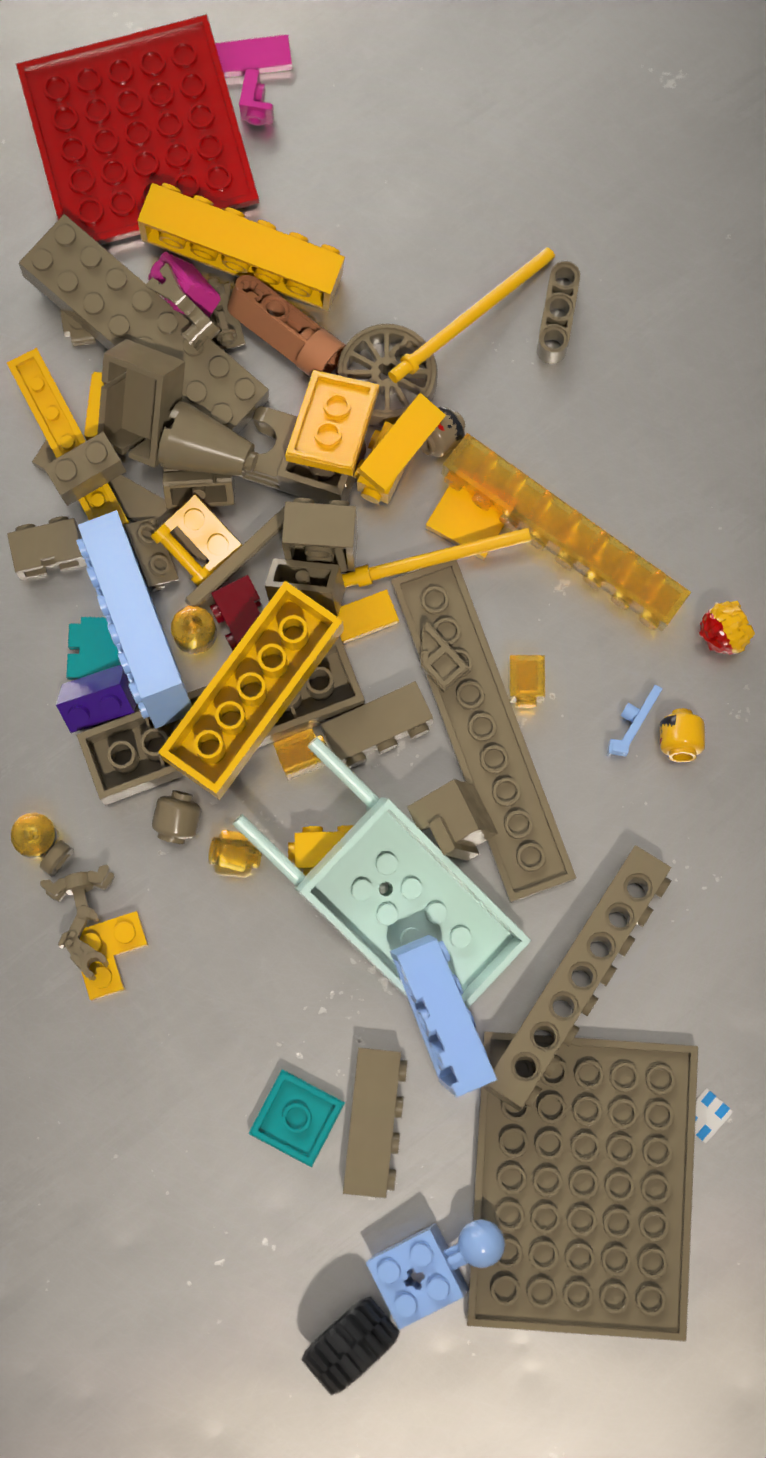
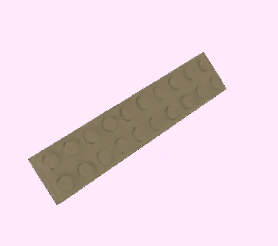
M457 560L425 567L391 579L393 590L420 662L423 624L427 621L470 668L466 674L444 693L426 673L425 676L464 781L475 786L498 832L497 835L488 839L487 843L509 902L512 903L575 880L576 875Z

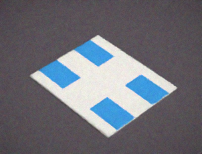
M708 1088L696 1099L695 1135L705 1144L733 1113Z

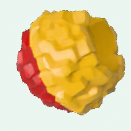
M739 601L715 603L713 608L704 614L700 622V636L704 638L710 651H715L719 654L732 655L745 651L746 645L750 643V639L755 635L752 625H748L747 616L741 609Z

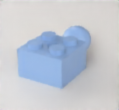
M475 1220L462 1229L458 1243L448 1248L435 1223L373 1255L366 1261V1264L400 1330L463 1298L469 1291V1287L459 1268L466 1264L478 1268L494 1265L503 1255L505 1239L502 1231L494 1223L488 1220ZM413 1270L416 1273L423 1272L425 1277L421 1283L412 1279L411 1274Z

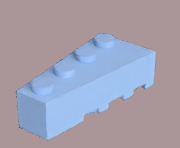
M427 935L391 950V957L440 1084L453 1095L459 1097L496 1081L497 1078L488 1060L486 1050L475 1029L476 1025L473 1016L462 999L463 990L457 976L455 974L452 975L447 964L450 961V956L444 942H438L436 938Z

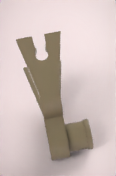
M166 263L159 270L166 279L165 283L161 284L152 277L145 286L172 301L186 314H183V316L192 325L181 335L198 350L208 338L212 340L221 330L213 315L211 314L208 317L184 293L172 267Z

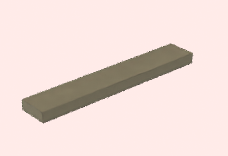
M47 439L32 461L34 466L44 472L46 471L43 466L57 459ZM123 475L108 482L126 518L132 522L155 518L160 527L178 510L166 509L165 499ZM178 526L170 532L191 556L205 564L209 561Z

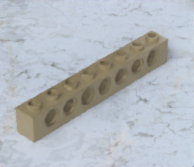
M634 846L493 1071L497 1080L484 1085L483 1088L519 1112L524 1104L529 1107L533 1105L542 1090L537 1086L538 1081L543 1073L550 1077L561 1060L560 1057L555 1055L562 1043L569 1047L580 1029L574 1025L581 1013L588 1016L599 999L593 995L599 983L607 986L617 970L611 964L618 953L624 957L635 941V938L630 936L636 924L642 928L654 910L648 906L654 895L661 898L672 881L666 877L672 867L640 847ZM633 883L639 884L643 887L645 896L642 898L632 897L627 890V886ZM614 912L621 913L625 916L627 925L621 928L613 926L609 920V915ZM597 941L604 943L608 947L609 954L605 957L595 956L591 951L590 944ZM575 971L587 973L590 978V985L586 987L577 986L572 980V973ZM559 1000L566 1001L571 1006L572 1014L568 1017L558 1016L553 1010V1003ZM539 1030L549 1032L552 1035L553 1044L546 1048L538 1046L534 1040V1033ZM521 1060L530 1062L534 1067V1075L530 1078L518 1076L515 1071V1064Z

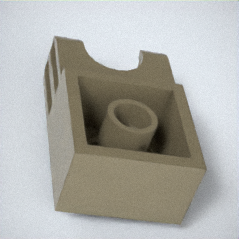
M260 406L257 408L252 417L257 430L273 438L276 442L271 450L258 455L254 471L252 473L247 471L246 475L242 478L302 498H309L321 504H329V501L332 500L347 502L356 480L354 478L355 471L361 459H364L367 451L365 438L353 476L286 461L285 454L297 416L268 407Z

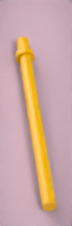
M548 247L545 248L412 354L407 353L401 357V363L388 372L389 378L394 383H397L406 375L416 373L421 363L555 258L554 252Z

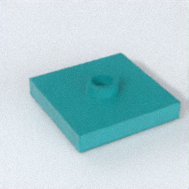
M282 1069L248 1134L312 1168L345 1102Z

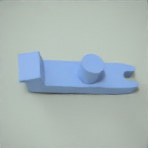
M656 684L654 685L641 709L630 703L626 705L620 716L632 722L622 740L610 739L607 756L613 754L626 757L628 755L629 745L662 691L661 687Z

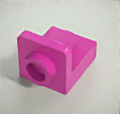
M246 68L239 102L241 120L256 126L272 125L274 122L273 105L264 102L266 86L261 84L259 70Z

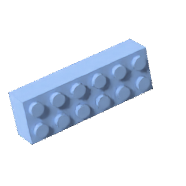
M117 510L78 524L82 538L76 540L87 564L88 575L98 594L99 605L109 624L107 625L108 630L118 649L119 660L125 674H127L131 693L136 704H138L143 719L150 717L156 729L184 718L191 709L192 704Z

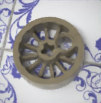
M379 324L368 327L353 336L340 354L336 375L352 379H369L366 382L379 384L378 396L379 394L385 396V410L373 409L369 422L371 426L383 428L385 421L394 424L410 405L401 391V387L416 395L421 393L429 401H432L435 395L438 371L434 354L421 363L425 369H419L414 374H408L397 383H394L389 378L381 380L382 373L388 376V372L399 364L396 360L399 355L412 354L426 343L421 336L411 329L395 324ZM390 343L396 344V345L391 349V351H389V344H390ZM384 344V357H380L373 345ZM363 350H368L375 362L363 357L359 353ZM356 362L369 370L348 369ZM424 378L426 384L424 388H421L406 379ZM395 394L403 408L390 410V396Z

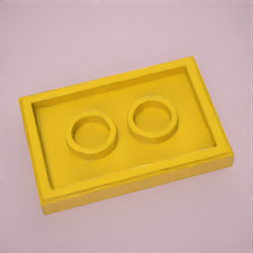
M313 370L285 454L286 461L353 476L379 393V384Z

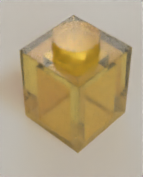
M510 655L508 660V698L510 703H516V707L535 708L537 703H543L545 698V655Z
M312 728L273 743L287 781L326 766L307 747L316 738ZM317 736L326 745L323 736Z

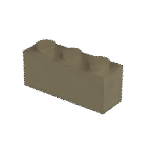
M416 681L321 724V729L331 751L348 768H353L367 760L365 755L376 750L379 751V754L388 752L398 746V740L406 736L415 739L430 731L428 726L433 724V716Z

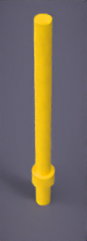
M528 527L370 567L369 564L355 567V571L342 574L345 587L357 584L359 587L373 584V580L532 541Z

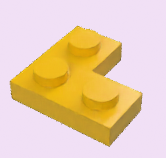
M138 911L84 928L80 940L102 953L109 962L107 967L99 961H95L90 965V971L96 976L94 981L89 980L81 971L89 999L93 1001L125 990L115 956L148 946Z

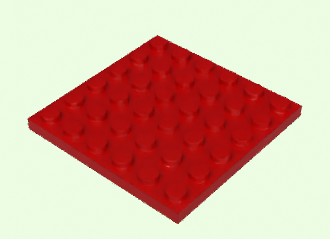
M207 14L16 63L57 218L59 220L65 214L100 245L140 235L137 220L152 183L159 186L162 183L173 185L180 189V194L191 198L195 195L202 196L213 203L212 206L222 210L226 208L239 209L259 203L258 193Z

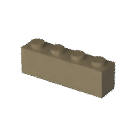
M358 1048L343 1194L386 1198L387 1190L394 1191L396 1169L389 1168L391 1154L398 1155L400 1133L393 1132L394 1118H402L404 1096H397L398 1081L405 1082L407 1060H400L401 1052Z

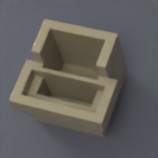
M453 779L407 806L415 825L422 832L428 828L431 829L444 856L469 861L480 854L476 846L498 834L475 786L463 781Z

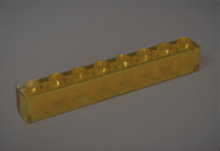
M467 433L443 464L441 474L444 476V481L451 488L457 491L463 488L473 495L471 500L479 508L488 511L489 508L493 509L501 515L499 520L507 528L515 531L516 529L520 530L529 527L532 541H529L530 544L539 550L547 549L556 556L555 560L559 565L567 570H572L573 568L584 576L582 579L587 585L595 590H600L601 588L611 595L610 599L615 605L623 610H628L629 608L640 616L638 618L639 621L649 629L656 630L657 628L663 631L691 592L470 434Z

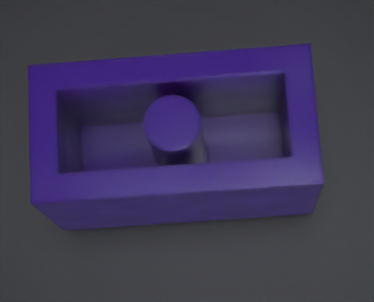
M122 665L62 684L56 706L70 733L135 712L136 702L129 687V679Z

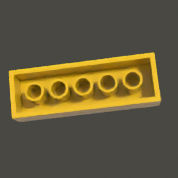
M154 183L151 184L137 220L142 241L236 277L243 275L254 276L278 293L329 312L343 275L345 256L340 255L338 249L326 244H322L321 247L309 243L305 236L295 232H290L289 235L276 230L277 227L264 220H258L257 223L244 218L245 215L236 209L226 208L222 210L214 207L210 200L202 196L195 195L191 198L180 194V189L167 183H162L161 186Z
M284 581L158 752L161 758L220 800L344 631L343 620Z

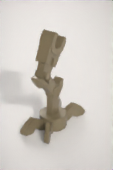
M107 864L100 866L98 872H77L60 878L55 883L51 880L40 882L41 887L46 890V894L55 901L60 902L66 894L74 896L77 915L68 932L61 935L58 946L60 949L66 946L71 954L70 959L92 981L96 979V976L90 971V965L95 961H99L107 967L109 962L102 953L81 941L80 936L88 920L99 922L97 913L89 908L86 893L91 891L93 886L106 890L111 885L115 876L109 872L110 868Z

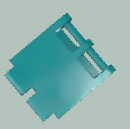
M81 617V624H69L68 648L70 650H79V654H67L66 678L68 680H76L121 665L118 649L107 627L109 624L106 617Z

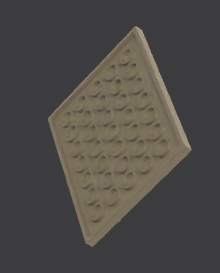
M484 1032L483 1046L493 1070L516 1034ZM534 1035V1040L540 1047L546 1048L553 1044L552 1036ZM574 1038L569 1047L564 1043L561 1044L555 1054L561 1058L550 1077L543 1073L537 1083V1086L542 1089L531 1107L524 1104L520 1112L485 1090L484 1086L480 1088L473 1221L488 1220L497 1225L503 1233L505 1249L500 1260L490 1267L478 1268L470 1265L467 1326L686 1341L698 1046ZM521 1060L515 1064V1071L518 1076L530 1078L534 1075V1067L530 1062Z

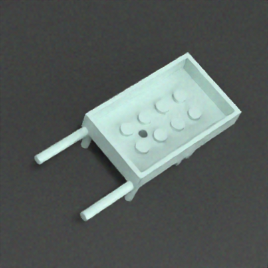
M318 737L314 738L307 747L366 805L367 813L306 876L243 814L233 822V825L294 884V889L406 998V993L390 951L427 935L436 938L438 942L443 941L450 956V961L447 964L452 975L455 974L463 990L462 999L465 1006L469 1008L531 940L447 856H444L442 851L390 799L379 798ZM383 882H387L389 886L388 891L381 894L379 887Z

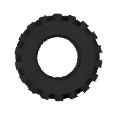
M372 1297L364 1298L330 1325L305 1350L301 1360L330 1395L340 1393L362 1376L393 1346L400 1330Z

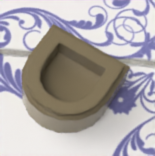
M60 840L45 855L40 863V868L51 877L55 876L74 853V849L63 840Z

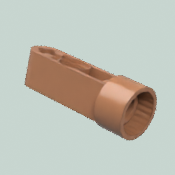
M243 275L237 278L227 304V309L234 318L288 358L309 377H311L313 370L331 374L336 369L340 354L346 344L325 328L319 326L258 278L251 275Z

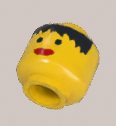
M679 708L673 710L672 714L665 716L660 721L661 751L669 756L671 761L690 762L695 760L697 755L701 754L705 749L704 720L698 715L693 714L690 709Z

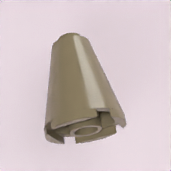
M179 401L175 405L169 416L174 418L175 421L170 429L164 428L160 440L158 462L162 463L161 467L244 477L247 471L251 473L254 471L259 454L254 452L255 445L189 403Z

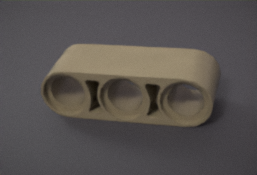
M561 261L555 264L550 272L537 344V354L547 364L561 362L566 355L580 282L578 267L569 261ZM567 278L572 284L562 286L556 280ZM562 309L566 312V316L556 317L550 311ZM556 340L560 343L561 347L551 349L545 345V342Z

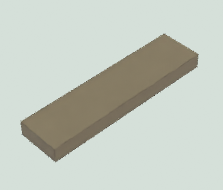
M285 506L186 597L185 602L191 609H198L211 596L212 592L218 590L283 529Z

